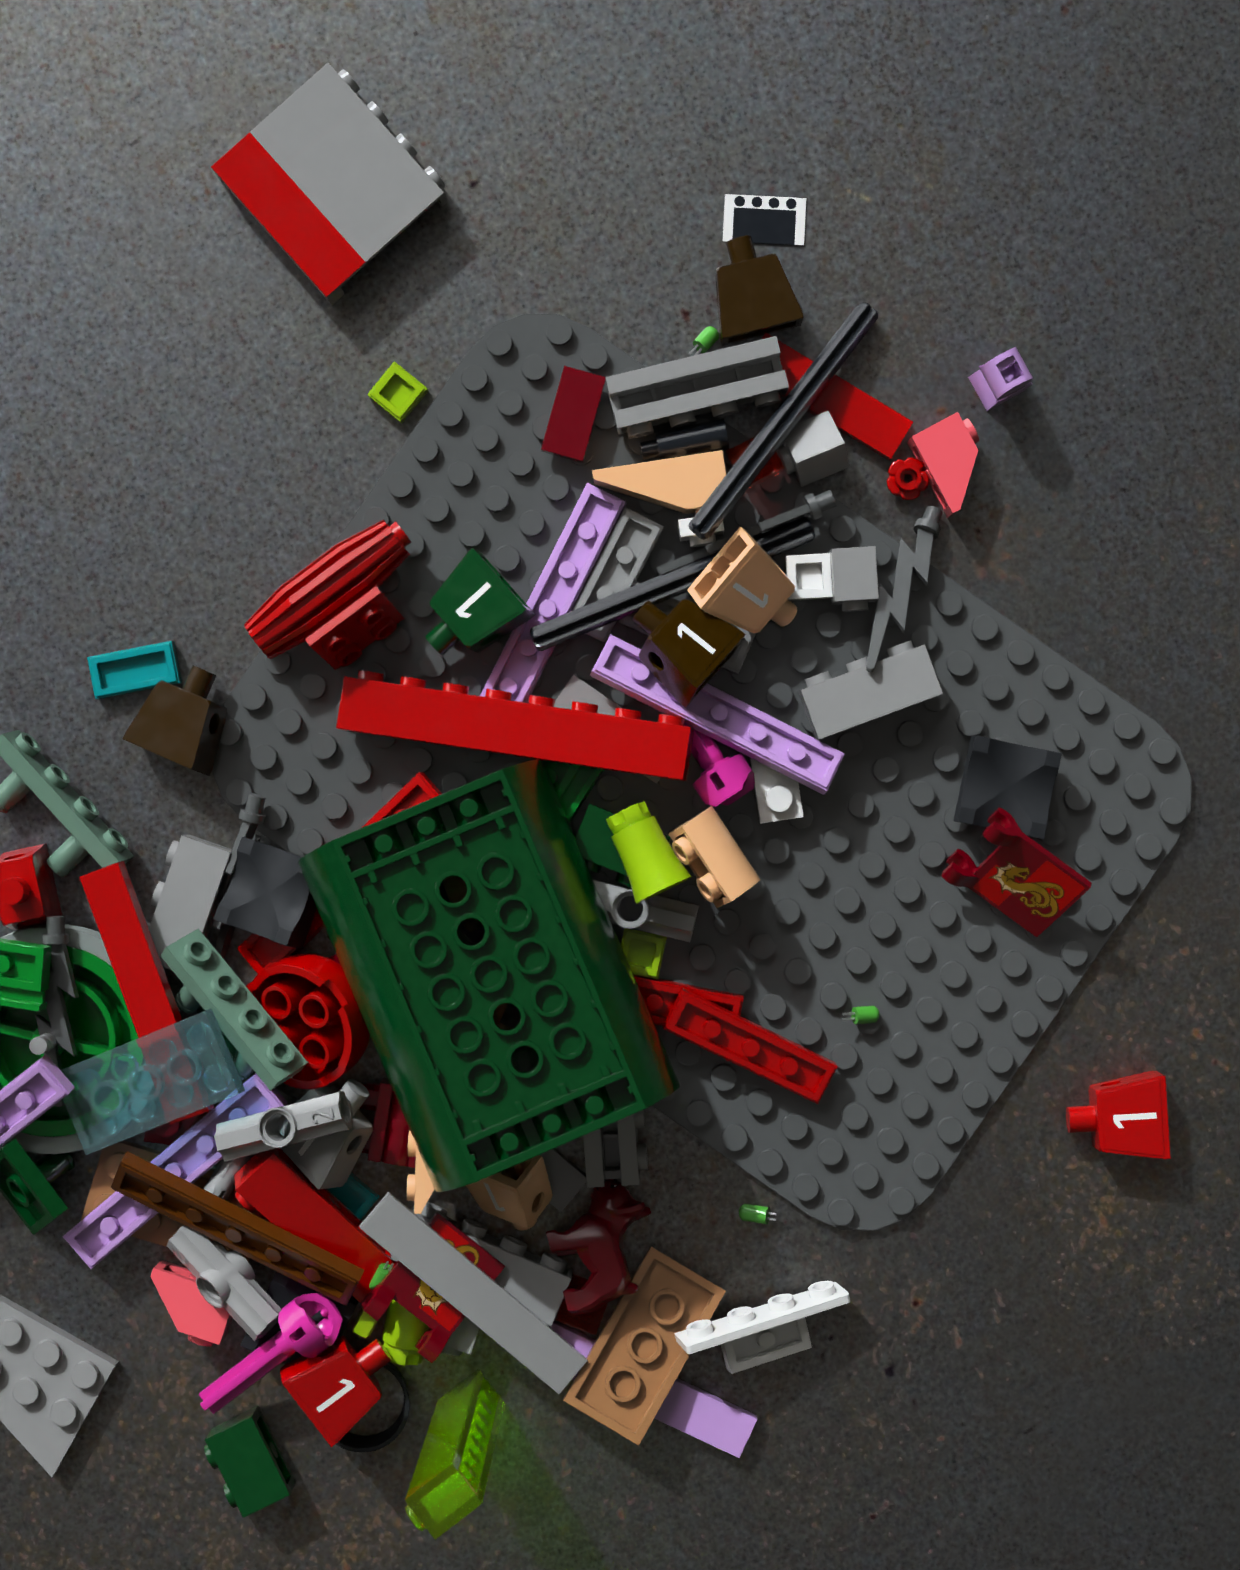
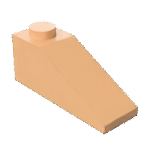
M723 450L597 469L592 470L594 485L689 514L697 513L726 476Z

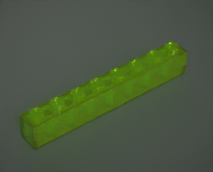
M479 1369L438 1399L405 1498L408 1504L405 1510L412 1523L420 1531L427 1529L435 1540L483 1504L505 1402Z

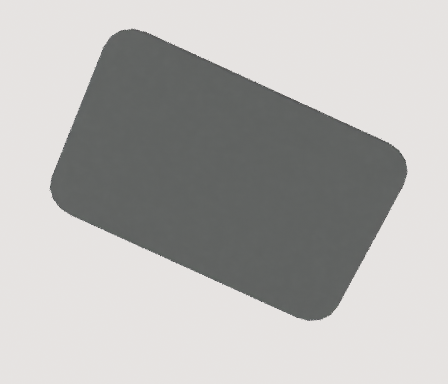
M523 314L493 326L469 349L335 542L337 544L383 519L389 526L396 521L411 540V543L405 547L410 555L379 587V590L404 617L397 624L395 631L385 639L375 640L364 648L361 656L352 664L344 667L340 666L336 670L319 656L306 641L272 659H269L260 650L225 700L222 707L227 708V716L212 769L214 779L223 800L238 815L240 809H245L249 793L266 797L262 812L266 814L264 824H258L256 830L284 850L304 857L320 846L362 828L419 772L425 773L439 791L444 794L501 769L533 760V758L358 733L336 728L344 676L357 678L358 670L384 674L383 682L400 684L401 676L427 680L426 688L442 690L443 683L469 686V695H481L512 631L480 652L468 649L459 640L443 656L425 638L442 621L441 617L430 606V600L472 548L482 553L527 603L587 483L626 501V508L664 526L637 580L638 583L660 576L657 567L705 548V546L690 547V540L680 542L678 520L693 518L696 512L685 514L594 485L592 470L660 460L659 457L643 460L640 442L656 439L655 432L673 429L669 422L653 426L654 433L643 437L629 439L627 433L618 435L606 383L584 462L581 463L541 452L564 366L604 377L645 368L643 364L591 328L559 314ZM710 412L695 416L696 422L694 424L720 418H713V414ZM725 422L729 450L723 451L727 475L752 440ZM773 455L723 520L724 533L723 535L715 536L716 541L733 535L740 526L746 530L758 525L762 521L805 505V495L813 493L814 496H817L825 491L814 483L801 487L795 473L787 474L781 460ZM835 499L836 507L821 512V518L813 520L810 514L802 516L810 520L815 532V539L813 541L772 557V560L786 574L785 557L789 555L823 554L836 548L876 546L878 594L881 584L892 598L899 542ZM932 565L929 566L927 586L912 571L905 631L903 633L891 616L889 617L877 662L889 658L886 649L910 640L914 648L925 644L943 694L819 739V741L843 752L845 755L828 791L824 795L799 783L804 817L760 824L755 789L728 806L720 804L717 807H713L761 879L732 902L716 908L713 902L707 901L700 893L696 883L697 877L689 865L683 864L692 877L658 894V896L699 905L691 942L667 937L658 979L744 995L741 1017L835 1062L838 1067L819 1104H816L664 1030L661 1025L655 1024L680 1087L652 1106L809 1216L841 1230L875 1231L906 1219L932 1194L1177 843L1191 811L1192 776L1181 748L1154 719ZM689 592L674 597V599L679 601L685 599L697 604ZM831 598L791 600L797 606V613L792 622L787 626L781 627L770 619L760 632L755 633L756 635L739 674L721 668L708 684L815 738L798 691L807 688L805 679L826 671H830L831 677L835 678L848 673L845 664L868 656L877 601L868 602L869 610L842 612V604L831 605ZM617 620L611 632V635L639 649H642L646 639L649 637L646 634L620 624L619 620ZM587 634L555 646L531 694L553 698L556 701L574 674L623 709L641 711V720L658 722L659 714H664L590 676L605 643ZM974 735L1062 753L1052 792L1045 838H1030L1089 880L1092 885L1084 895L1038 937L1028 932L971 889L951 885L941 876L942 872L949 866L946 863L947 859L957 849L966 852L972 858L976 867H978L999 847L989 842L983 836L985 827L953 821L970 738ZM714 739L724 758H731L742 754ZM692 753L690 755L687 781L660 778L656 784L644 775L604 769L570 822L573 834L576 837L589 804L616 814L634 804L645 801L651 817H656L663 834L669 836V832L710 807V805L702 801L692 785L701 777L700 774L705 770L700 767ZM742 754L751 767L750 757ZM670 838L669 844H670V846L672 847V842H673V841H672V839ZM603 866L599 873L589 870L593 880L632 889L615 880L618 872ZM442 883L440 894L445 901L450 903ZM627 896L621 900L619 911L624 919L635 921L641 917L643 905L642 903L636 904L634 896ZM462 924L458 927L475 945L484 938V927L471 933ZM612 924L621 944L624 928ZM508 1004V1006L520 1013L515 1005ZM876 1006L880 1013L879 1020L875 1023L855 1025L852 1020H842V1018L852 1017L851 1015L843 1016L842 1013L852 1012L853 1007Z

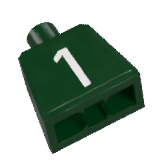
M472 548L430 600V606L441 617L442 621L425 638L442 656L459 640L468 649L480 652L530 620L536 614L482 553Z

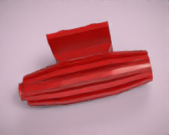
M383 519L335 544L282 584L244 624L245 629L269 659L306 641L334 670L340 666L344 667L352 664L361 656L364 648L375 640H382L391 635L397 628V624L404 619L398 609L379 590V587L410 555L405 547L411 543V540L396 521L389 526Z

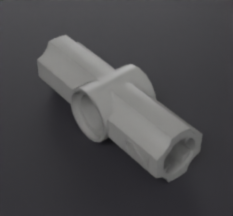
M593 880L612 924L691 942L699 905L656 895L641 902L643 913L638 920L628 921L621 916L619 905L625 897L633 896L632 889Z
M344 1091L218 1123L216 1124L214 1138L217 1151L222 1155L224 1161H230L350 1130L353 1128L352 1119L354 1116L350 1101L347 1099ZM282 1115L290 1122L291 1130L287 1137L282 1136L278 1130V1121Z
M185 1225L180 1227L169 1239L167 1247L196 1277L197 1288L204 1299L215 1308L220 1309L223 1307L254 1341L262 1338L277 1324L281 1308L255 1281L254 1270L246 1258L235 1250L228 1252L221 1243Z

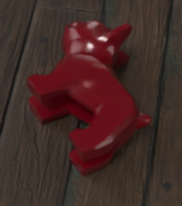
M605 1179L604 1187H593L590 1196L591 1203L587 1213L582 1215L570 1229L565 1232H559L558 1230L546 1232L552 1253H557L558 1257L578 1255L591 1272L590 1277L581 1289L570 1288L563 1291L567 1309L573 1315L599 1311L606 1303L617 1299L621 1295L634 1294L639 1289L636 1283L631 1282L623 1251V1235L634 1221L649 1216L651 1211L650 1208L645 1207L644 1202L636 1201L629 1190L622 1186L620 1182H617L616 1179Z

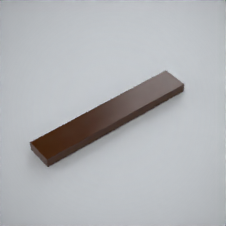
M128 1151L119 1164L111 1185L113 1190L347 1306L364 1269Z

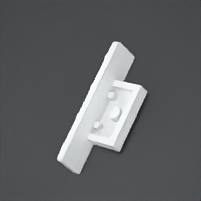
M819 1281L811 1284L807 1291L795 1295H775L768 1300L767 1304L758 1307H738L729 1311L726 1317L714 1321H694L686 1326V1330L674 1334L676 1342L687 1354H693L721 1345L726 1369L731 1374L812 1348L805 1317L850 1303V1296L836 1282Z

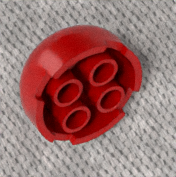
M315 954L292 955L266 967L252 982L246 985L253 996L308 1061L302 1071L285 1081L284 1084L299 1089H318L324 1087L348 1072L363 1056L370 1041V1033L341 964L330 958Z

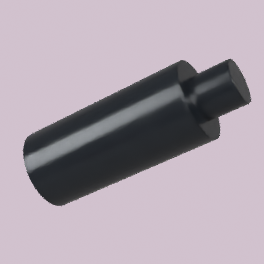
M723 418L655 432L656 439L640 442L643 460L659 457L662 460L729 450L727 431Z

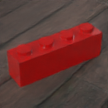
M281 1148L255 1154L234 1175L235 1197L249 1212L253 1213L255 1210H258L268 1219V1222L364 1269L361 1279L352 1294L360 1303L371 1291L369 1284L379 1265L387 1261L389 1265L391 1263L396 1264V1261L391 1260L392 1255L360 1229L359 1225L363 1221L329 1190H318Z

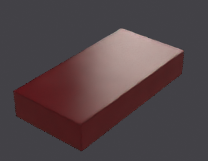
M564 366L541 452L581 463L584 462L606 383L604 376Z

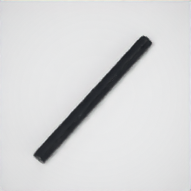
M862 302L854 308L690 521L689 529L697 537L705 540L712 536L876 322L878 312L870 304Z
M802 517L755 536L753 539L772 558L815 539V532L810 520ZM718 552L532 627L530 629V636L535 648L538 651H544L635 614L648 600L657 605L688 592L687 589Z

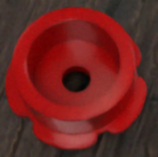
M912 457L904 461L898 459L893 462L888 469L889 478L886 481L889 491L893 495L900 496L903 500L918 498L920 492L924 491L929 484V477L923 469V463ZM907 474L912 477L909 483L904 481V476Z

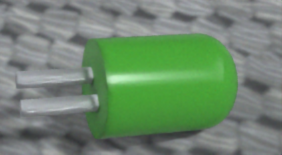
M712 326L706 327L693 341L694 348L689 354L691 355L695 349L698 350L695 355L706 353L719 339L717 329Z
M876 1006L853 1007L852 1012L842 1013L843 1016H852L850 1018H842L843 1021L852 1020L855 1025L875 1023L880 1017Z

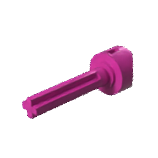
M694 729L691 753L705 771L700 774L701 777L692 785L702 801L713 807H717L720 804L728 806L753 790L755 785L754 772L744 756L738 754L731 758H724L723 753L713 738Z
M321 1293L303 1294L289 1302L278 1314V1323L281 1330L199 1393L203 1400L200 1403L201 1407L204 1410L209 1408L215 1414L295 1352L304 1357L315 1358L331 1347L337 1339L343 1320L336 1305L329 1297ZM320 1311L321 1315L325 1318L316 1323L312 1316Z

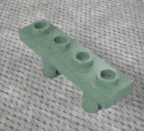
M20 730L3 733L0 736V756L12 768L13 772L0 784V812H9L32 790L71 833V836L46 859L49 867L59 876L65 877L89 854L102 868L124 861L126 865L134 857L127 848V840L120 832L106 826L98 817L99 810L88 798L79 796L69 785L70 779L60 767L50 764L40 753L41 747L38 742L29 734L21 733Z
M199 929L164 949L160 956L184 984L175 996L178 1008L183 1012L193 1013L202 1006L238 1050V1053L229 1064L230 1071L236 1078L246 1080L256 1073L268 1089L272 1091L303 1070L308 1061Z

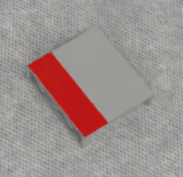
M326 63L214 163L211 168L327 301L333 305L345 295L341 286L434 203L438 201L443 207L447 204V200L442 191L446 184L431 166L423 170L413 158L418 153L411 143L401 133L395 138L384 126L389 120L373 101L366 105L358 97L356 92L360 88L354 79L345 70L342 69L337 73L329 63Z

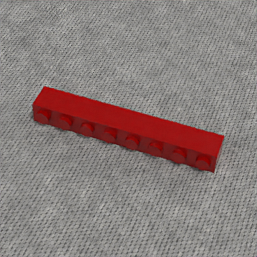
M358 670L357 678L344 676L337 729L687 781L694 729L684 726L685 718L659 714L658 722L641 720L642 712L630 709L615 708V715L613 716L597 713L598 705L572 701L571 709L554 707L555 699L529 695L528 703L511 701L512 693L500 690L486 689L485 697L469 695V686L443 683L442 690L426 688L427 680L401 676L400 684L383 682L384 674Z

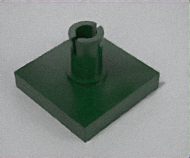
M15 1138L0 1149V1192L30 1232L35 1235L68 1209L50 1184L67 1171L73 1169L75 1164L69 1153L48 1154L34 1164Z

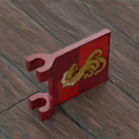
M999 807L988 818L987 822L990 825L983 832V836L989 842L999 847L978 867H976L974 861L966 852L957 849L947 859L946 863L949 866L942 872L941 876L951 885L971 889L1028 932L1038 937L1091 888L1092 883L1023 833L1012 815Z
M438 1212L428 1222L432 1229L493 1280L505 1268L502 1262ZM399 1260L384 1279L361 1302V1305L364 1307L363 1311L378 1321L392 1300H395L430 1327L415 1345L418 1353L430 1363L437 1359L452 1333L466 1317Z

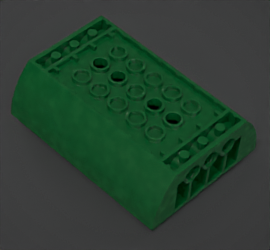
M542 759L516 764L479 778L336 838L308 853L298 861L436 1192L456 1189L487 1178L646 1109L669 1096L680 1087L678 1078ZM451 876L461 878L467 887L465 897L457 903L445 901L440 894V886L443 880ZM470 918L480 921L485 930L482 941L472 946L464 944L458 937L459 925L464 920ZM504 1003L513 1004L520 1011V1022L511 1030L500 1029L493 1019L495 1009ZM520 1046H530L538 1054V1064L530 1072H519L512 1065V1054Z

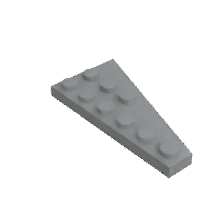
M0 1294V1421L53 1478L119 1361Z

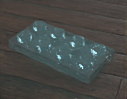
M212 1008L61 1070L75 1086L63 1100L86 1155L245 1091Z

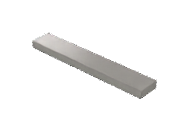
M387 1192L359 1225L361 1230L558 1394L563 1391L588 1361L584 1355L390 1192Z

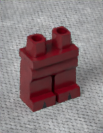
M383 1078L381 1083L362 1082L361 1084L366 1087L369 1096L360 1109L375 1111L372 1126L373 1132L362 1153L368 1154V1161L415 1168L416 1157H408V1135L410 1129L389 1079Z

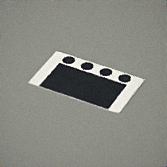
M725 194L723 241L727 242L740 236L750 235L753 243L804 246L807 198Z

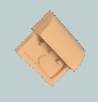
M713 806L708 807L669 832L668 835L673 841L672 848L676 856L683 864L689 865L697 877L696 883L700 893L707 901L713 902L716 908L732 902L761 880Z

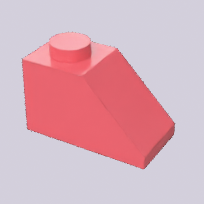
M958 412L913 435L907 442L914 457L923 463V469L929 477V485L947 518L953 516L961 509L978 454V448L975 444L979 442L978 434L968 418L962 420Z
M161 1260L153 1268L150 1277L178 1332L187 1334V1339L197 1345L211 1347L213 1343L220 1345L227 1336L233 1317L223 1307L220 1309L215 1308L204 1299L197 1288L196 1277L187 1268Z

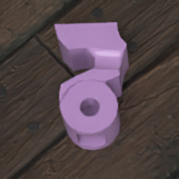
M1016 347L980 365L979 370L968 377L986 411L1022 393L1032 385L1031 381L1033 380Z

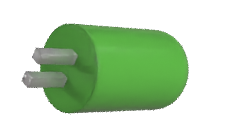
M743 1204L739 1208V1217L743 1221L768 1224L769 1220L776 1221V1218H770V1215H777V1213L770 1212V1207Z
M387 1261L379 1265L369 1284L370 1290L384 1279L394 1263L389 1265Z

